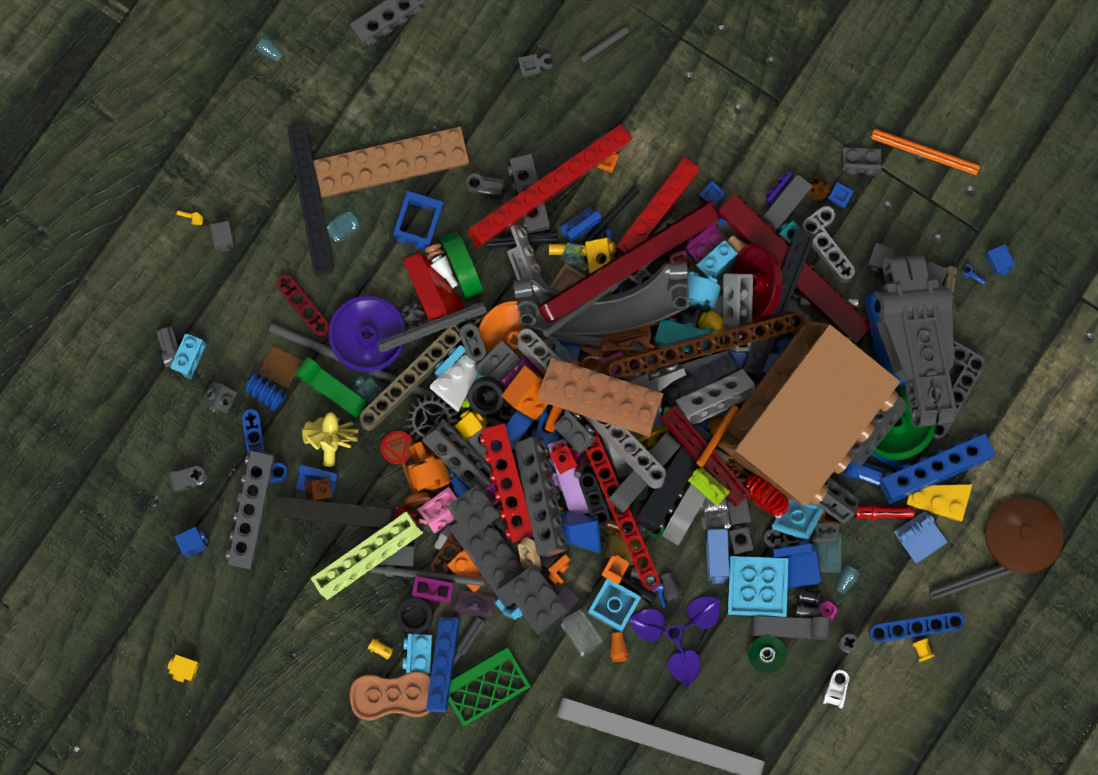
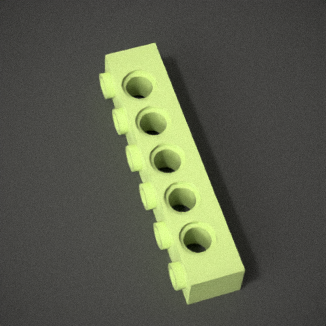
M406 511L313 576L311 580L319 593L328 600L423 533Z

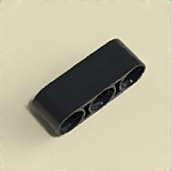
M590 471L585 472L579 480L582 493L592 518L597 519L596 516L600 512L606 514L607 520L605 522L598 521L599 527H604L609 523L611 513L596 474ZM591 476L594 480L593 485H585L583 478ZM597 494L600 497V503L593 504L590 501V496Z

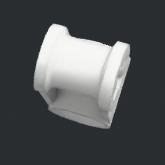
M837 670L831 674L823 704L830 703L842 709L849 682V676L845 671ZM838 673L843 674L845 678L844 683L841 685L837 684L834 680L835 675Z

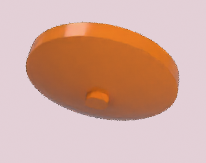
M509 301L495 306L484 316L479 325L480 333L487 348V354L502 340L520 359L525 356L518 348V335L521 330L527 328L519 324L517 301ZM540 338L551 350L553 349L554 340ZM523 339L522 341L528 343L531 340ZM541 352L535 353L537 356L544 355Z

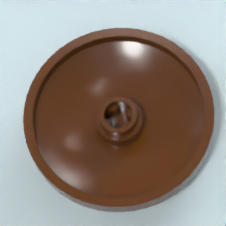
M1015 498L1002 503L991 514L986 525L985 540L990 554L1002 567L1015 573L1032 574L1046 569L1056 560L1063 546L1064 535L1059 518L1051 508L1035 499Z

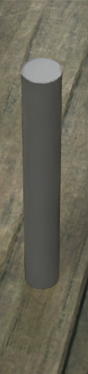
M624 26L580 56L581 62L585 63L629 33L628 28Z

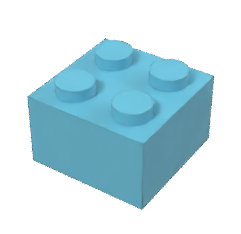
M606 579L588 614L622 632L641 597L623 586Z

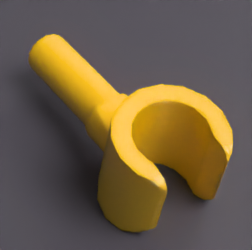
M177 211V215L192 218L191 224L202 225L203 217L199 213Z

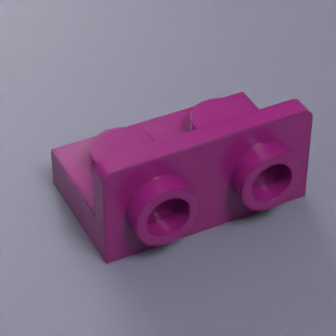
M715 223L700 231L701 233L697 237L692 236L686 242V252L697 264L724 240L728 241L717 229Z

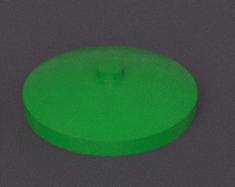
M906 387L896 388L895 391L899 394V397L905 400L907 410L873 451L876 455L886 459H906L920 453L931 442L936 430V425L915 427L913 425Z

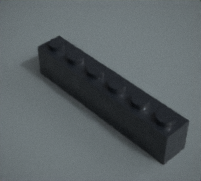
M698 424L694 425L693 427L709 443L713 435ZM683 445L679 447L666 466V475L662 487L652 488L633 518L634 521L651 533L657 528L660 530L666 522L665 516L667 513L671 514L676 506L674 504L675 500L682 497L685 492V484L690 483L688 480L694 470L700 468Z

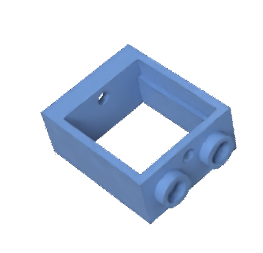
M727 529L708 530L706 533L708 580H712L713 584L724 583L729 577Z

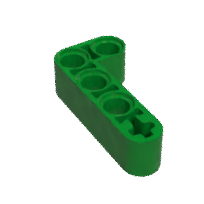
M306 357L295 371L302 381L356 419L368 404L359 395L322 370L309 357Z

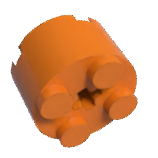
M430 457L423 460L424 464L418 465L416 463L407 467L415 493L425 492L424 489L432 491L452 482L447 465L439 457Z

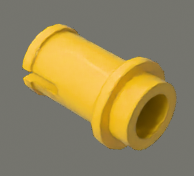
M373 638L368 647L371 653L375 652L387 660L394 650L379 642L378 638L377 640Z

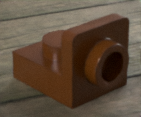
M329 478L304 481L307 501L332 497Z

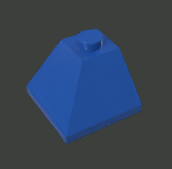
M564 511L560 517L562 518L563 532L567 540L566 545L600 553L601 543L598 519Z

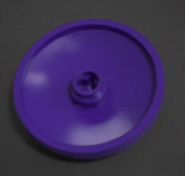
M373 296L357 297L344 303L333 315L329 326L330 346L336 358L346 367L364 373L377 372L390 366L399 357L404 347L403 344L385 352H380L377 343L405 332V325L400 313L389 302Z

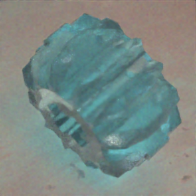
M352 212L340 215L327 226L328 233L335 242L347 239L360 228L359 221Z

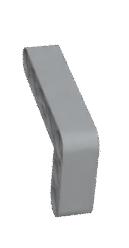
M715 447L714 451L726 464L730 455ZM692 484L662 537L678 546L706 499Z

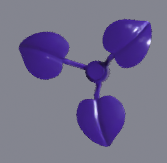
M701 597L692 601L686 610L687 616L692 620L680 627L672 625L668 629L662 628L665 625V618L656 609H647L630 617L634 631L642 639L649 642L658 641L662 631L667 633V637L670 640L676 642L680 653H675L670 657L668 669L674 678L686 686L690 685L697 678L701 664L700 658L695 651L689 650L684 653L680 643L684 636L683 629L693 623L701 629H709L716 624L719 617V600L714 597Z

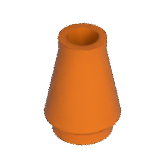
M612 633L610 648L612 662L626 661L629 653L623 633Z

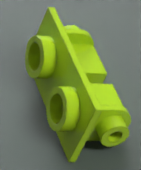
M702 467L696 469L688 480L716 506L730 493Z

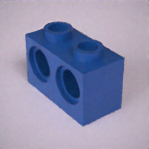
M196 527L175 536L176 542L186 558L208 549L206 543L209 541L206 534L202 530L199 531Z

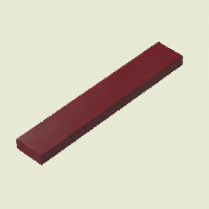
M674 405L660 417V420L697 462L708 443ZM713 450L702 468L730 492L726 497L736 507L751 493Z

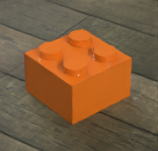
M525 365L501 395L515 409L534 420H537L548 405L538 401L539 390L544 377Z

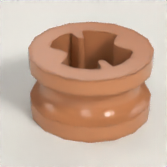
M435 244L425 249V252L429 254L427 256L428 259L444 254V251L440 249L442 247L441 244Z

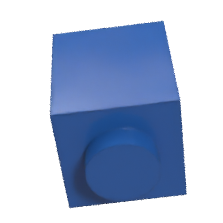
M1005 244L988 251L985 255L995 276L998 274L1004 276L1012 272L1011 269L1015 263Z

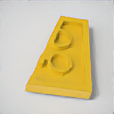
M973 484L933 485L909 495L906 506L962 522Z

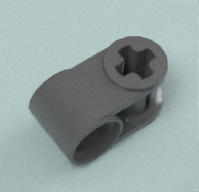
M199 466L168 474L173 493L188 490L191 487L205 483L207 480V472ZM196 471L202 473V475L199 476V480L193 478V476L196 475Z

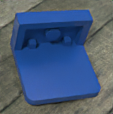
M809 541L797 542L798 546L790 547V544L779 545V549L773 550L775 558H789L788 588L819 584L821 582L817 547L815 544H809Z

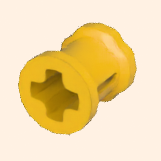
M928 638L912 644L918 653L919 662L935 657V654L931 652Z

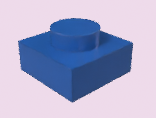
M711 181L699 194V197L705 202L712 200L716 206L726 193Z
M837 182L828 201L845 209L854 191Z

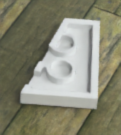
M466 353L431 384L430 389L459 412L470 387L479 374L474 367L480 361L471 360Z

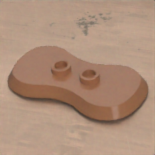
M414 671L392 679L376 675H363L352 683L350 689L352 711L357 717L369 721L391 713H401L411 717L427 715L430 713L426 710L431 677L420 671Z

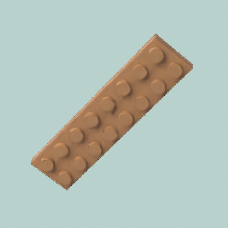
M456 127L314 160L313 163L321 197L325 198L468 165L469 159L461 127Z

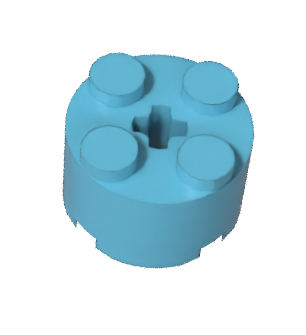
M688 272L689 306L697 308L698 305L701 306L700 310L708 311L709 307L711 310H714L721 290V286L717 284L718 280L709 276L702 278L697 273Z

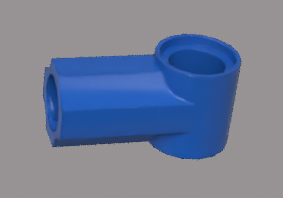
M850 461L849 465L844 469L843 475L855 480L861 479L879 485L884 469L865 462L859 467Z

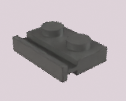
M500 340L474 368L483 377H494L501 381L521 359Z

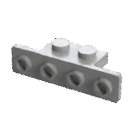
M522 225L510 226L517 247L507 251L517 280L539 279L545 283L540 274V267L534 258V250L529 244L527 231Z

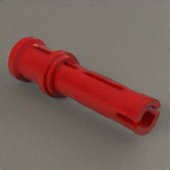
M858 503L854 516L855 520L862 518L871 519L872 521L877 520V518L913 519L914 507L877 506L875 503L859 505Z

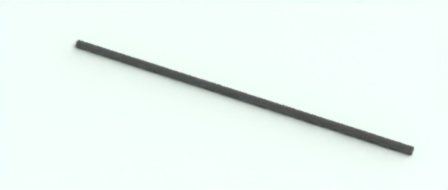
M273 322L271 323L268 331L339 361L331 347ZM385 370L367 373L388 383H392L398 377ZM404 379V381H405L406 383H409V384H410V383H413V382H410V381ZM420 385L412 391V393L421 397L427 394L429 399H431V394L435 393ZM461 406L458 413L463 414L468 409ZM485 415L488 422L487 425L489 426L504 423L506 426L507 424L490 415ZM524 433L521 438L524 440L531 438L532 433ZM588 459L585 467L594 470ZM603 470L601 474L610 476V471ZM629 475L621 477L617 480L619 482H624Z

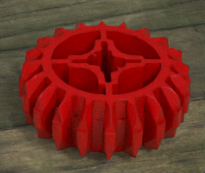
M753 474L744 480L743 485L751 493L748 499L763 511L775 518H781L788 511L787 509L790 507L789 501L767 481Z

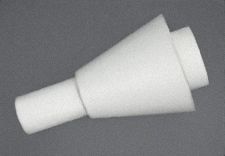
M439 255L433 259L431 267L443 278H446L452 288L457 286L458 282L452 275L447 256Z

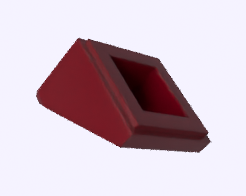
M683 245L666 252L669 263L687 261V267H690L688 255Z

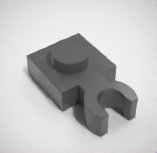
M537 54L519 57L518 61L522 78L541 74L540 68L552 69L553 64L544 63L546 59L551 58L550 54H544L540 59L537 58Z

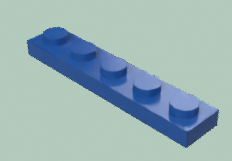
M439 618L426 710L429 712L447 713L460 624L459 618Z

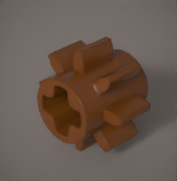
M817 176L809 180L812 188L809 190L808 196H813L816 200L826 198L828 193H830L828 179L823 180V177Z

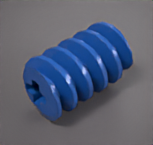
M255 371L246 383V393L252 392V397H258L259 402L265 400L264 405L266 407L271 405V410L275 411L281 406L288 393L282 395L283 388L276 391V383L270 387L271 380L263 382L265 376L262 375L257 378L258 371Z

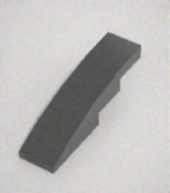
M797 174L761 220L764 223L768 222L774 228L773 232L776 233L809 192L812 185Z

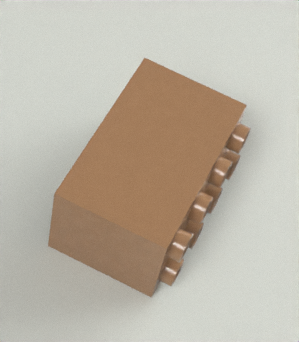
M806 321L737 412L717 446L753 475L767 481L787 500L805 507L810 503L817 505L828 492L829 487L825 482L833 471L839 474L849 465L852 455L848 451L856 441L864 442L874 431L875 424L871 421L881 409L885 412L896 402L899 394L895 389L900 381L830 324Z

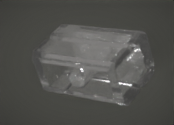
M582 609L566 617L560 625L581 657L597 649L603 642Z

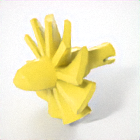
M332 412L327 413L324 418H318L314 423L306 422L304 428H302L304 443H311L315 449L319 450L321 447L324 450L323 465L327 467L335 465V451L338 449V445L350 448L351 445L343 441H358V438L351 436L357 434L358 429H346L354 425V423L349 422L339 426L340 418H337Z

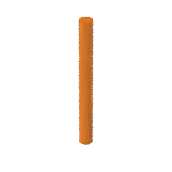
M733 405L698 459L697 464L703 467L738 412L739 408Z

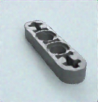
M831 522L817 524L814 528V531L817 532L816 537L808 541L809 544L836 541L840 536L839 528L835 523ZM830 528H832L833 531H836L833 532L832 536H829V534L826 533L829 532ZM774 529L768 530L764 535V541L771 549L779 548V545L790 544V547L798 546L797 542L807 540L797 537L795 541H789L787 539L788 534ZM819 529H822V532H823V533H822L823 537H821V538H820L821 535H820ZM781 534H783V538H784V541H785V542H782V540H781V538H782V537H781ZM772 535H775L776 538H779L775 539L774 543H771V540H768L771 539Z

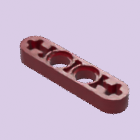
M289 275L280 276L277 280V287L316 336H327L329 324L292 277ZM283 280L286 282L291 281L289 282V286L293 290L291 293L286 287H281ZM295 294H301L303 300L301 303L296 304L292 301V297ZM311 308L314 310L315 314L312 318L304 316L306 309ZM317 319L321 326L326 325L324 327L325 331L317 332V325L315 323L311 325L310 323Z

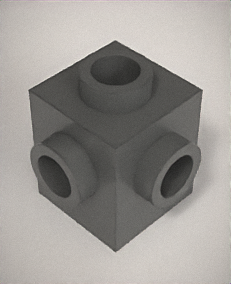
M212 382L205 394L203 403L209 405L208 409L217 414L219 411L227 413L237 393L225 385Z

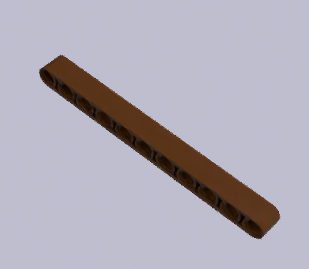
M794 311L779 313L768 318L753 320L612 358L604 363L603 371L608 376L622 378L796 331L804 326L805 318L801 313ZM793 316H795L796 322L792 325L791 319ZM775 321H778L779 326L774 330L773 324ZM760 325L761 331L759 334H756V327ZM742 330L743 336L741 339H738V332ZM725 335V342L721 344L720 337ZM707 340V347L703 349L702 342ZM689 345V352L685 354L684 347ZM671 349V357L667 359L666 352ZM653 354L654 359L649 364L648 357L649 355ZM635 359V366L633 368H630V361ZM617 364V371L612 373V366Z

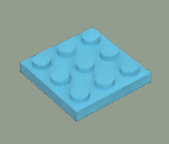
M730 556L728 615L787 617L789 558Z

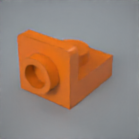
M566 554L548 569L550 573L548 577L554 584L559 583L562 585L564 583L557 573L560 572L562 574L570 567L568 565L570 559Z

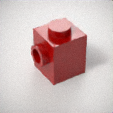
M563 443L552 447L553 451L550 453V456L560 474L579 465L569 444L563 445Z

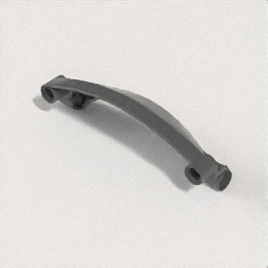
M687 261L663 264L654 275L642 284L622 293L603 296L554 333L571 335L617 333L658 322L687 309L690 305ZM539 279L514 281L519 324L524 328L540 331L552 325L554 322L546 323L538 306L561 291L548 286Z

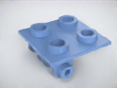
M926 511L894 531L915 564L948 543L933 522L934 518L928 515Z

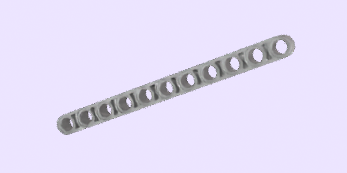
M523 329L519 332V350L545 376L551 358L560 359L531 329ZM523 339H529V340H531V341L528 342V343H526V342H523L522 340H523ZM541 352L544 355L537 356L535 353ZM582 415L651 488L662 487L666 475L665 469L627 429L608 423L602 424L599 420ZM618 433L621 437L616 438L612 434ZM632 447L634 451H627L625 448ZM643 460L646 461L648 464L641 465L639 464V461ZM657 474V475H659L661 478H660V479H654V478L652 477V475Z
M561 698L556 717L738 775H761L765 764L764 761L566 698Z

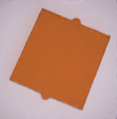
M272 346L267 358H264V363L258 374L264 375L265 378L289 389L294 377H297L295 371L303 361Z

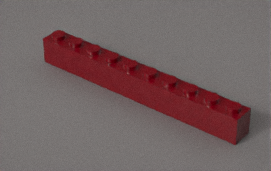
M734 194L718 210L721 218L748 244L760 243L770 247L778 258L781 267L789 248L787 240L781 235L778 237L773 232L774 228L768 222L764 223L760 219V214L755 209L751 210L746 206L747 202L740 195L737 197ZM809 262L804 263L795 290L837 331L845 337H851V342L856 344L870 330L869 320L863 315L860 316L853 304L850 302L846 303L842 299L843 295L837 289L833 290L828 285L829 281L824 276L817 275L814 272L816 269Z

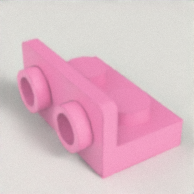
M448 487L417 509L434 533L444 529L447 524L455 519L446 506L455 501L457 497Z

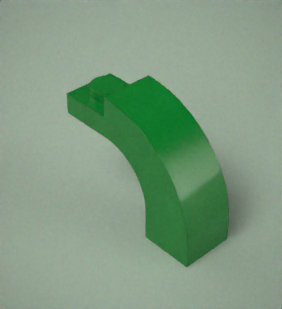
M456 231L441 237L440 241L452 264L465 298L467 299L483 292L475 267L458 232Z

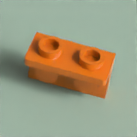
M461 549L447 564L449 569L458 576L484 579L464 549ZM466 584L474 593L480 587Z

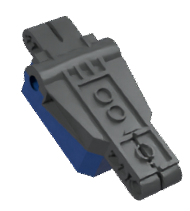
M923 255L885 258L882 267L886 285L864 296L876 362L900 381L896 388L906 387L911 419L915 427L952 424L957 410L949 374L950 369L954 365L951 292L947 286H939L938 279L929 280Z

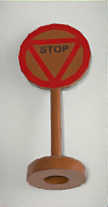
M398 430L392 431L384 437L380 446L381 454L388 462L402 465L412 493L405 498L404 506L406 509L417 508L430 501V496L427 492H414L406 461L412 457L409 447L414 445V441L409 434Z

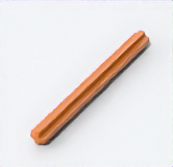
M874 129L871 135L873 140L977 175L980 169L979 164L878 129Z

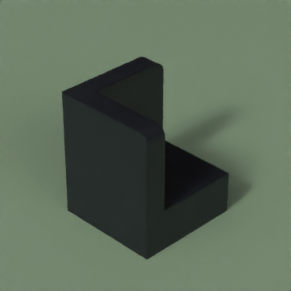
M697 305V309L688 307L680 311L677 323L684 325V322L694 324L696 327L701 306Z

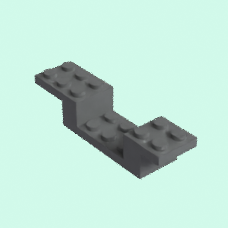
M478 484L446 506L457 521L449 528L504 607L515 603L536 634L542 632L568 612L535 564L525 569L522 567L492 524L500 515Z

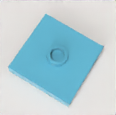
M789 501L790 507L787 509L788 511L781 518H776L772 527L774 530L808 541L824 510L812 503L805 507Z

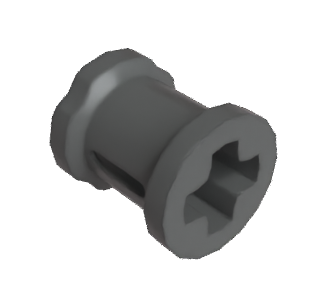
M853 634L844 635L839 642L840 649L847 653L852 652L858 646V640ZM846 638L848 641H853V643L851 644L852 648H850L849 646L845 647L844 643L846 642Z

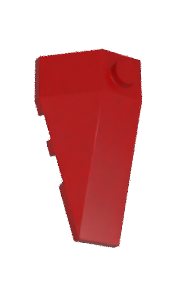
M421 253L403 259L429 322L465 309L458 294L431 267V264Z

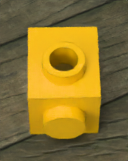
M468 409L460 416L462 420L455 427L468 440L487 425L488 422L485 415L479 414L474 410L471 412Z
M175 655L174 658L170 659L167 669H170L169 673L173 675L172 679L184 682V679L193 682L199 663Z

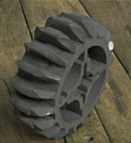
M435 393L431 394V399L428 398L427 394H424V401L418 397V405L414 402L411 403V406L415 409L407 410L408 413L412 414V416L406 417V420H412V423H409L407 428H414L410 432L411 435L415 432L418 433L415 440H419L420 437L424 438L426 433L422 429L433 427L440 422V418L445 414L447 415V423L456 430L452 422L456 423L458 419L452 418V416L456 415L457 411L451 412L450 409L452 407L447 406L445 401L442 402L440 396L436 400ZM426 404H436L443 409L433 412ZM421 408L425 419L418 425L417 414ZM430 414H432V416L440 414V416H438L437 419H435L436 424H433L432 422L424 425V423H426L430 418Z

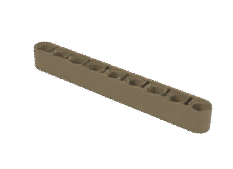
M486 313L482 314L481 317H474L453 325L439 336L360 414L362 428L373 430L435 370V367L442 360L444 361L448 357V353L455 346L458 348L461 345L459 325L474 324L479 327ZM469 330L467 333L468 336H470L473 333V331ZM448 337H453L455 339V342L453 344L446 343L445 339ZM434 350H439L442 354L439 357H434L431 353ZM421 363H425L428 365V368L420 370L418 366ZM411 376L415 381L409 384L404 379ZM399 390L401 395L394 397L391 395V392ZM380 403H385L388 406L385 410L377 408ZM366 416H371L374 418V421L368 424L363 419Z

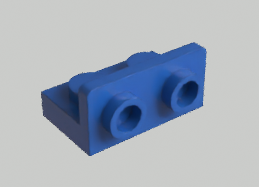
M588 207L561 226L560 230L568 241L572 243L599 224L602 216L598 211L594 212L591 207Z

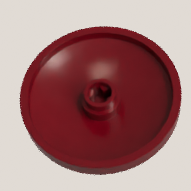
M760 243L748 244L736 256L731 273L753 274L752 320L768 318L775 311L779 303L782 291V273L778 258L770 247Z

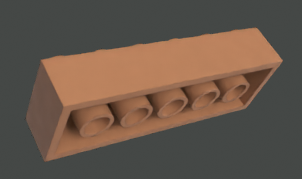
M551 358L539 390L538 401L650 437L662 403L663 393Z

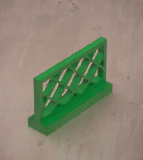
M505 646L451 679L449 694L456 690L464 692L461 703L454 702L450 695L448 701L464 727L531 686L509 648ZM510 659L514 665L512 673L501 671L502 664ZM488 671L498 672L495 683L484 681ZM500 673L511 676L508 687L497 684ZM513 676L521 678L525 685L519 689L511 688ZM473 680L481 682L478 693L467 691L469 683ZM483 683L494 686L492 696L481 694ZM496 687L507 689L504 698L498 699L494 697ZM466 693L477 695L475 706L464 704ZM480 696L490 699L489 707L486 709L477 707ZM463 706L474 709L472 717L465 721L461 715Z

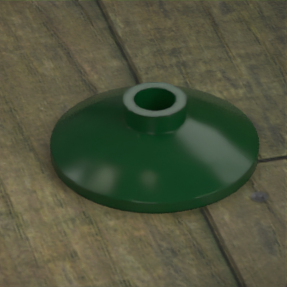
M770 635L760 636L749 647V662L758 672L765 674L774 673L781 669L786 662V647L777 637ZM765 650H770V654L768 656H765L763 654Z

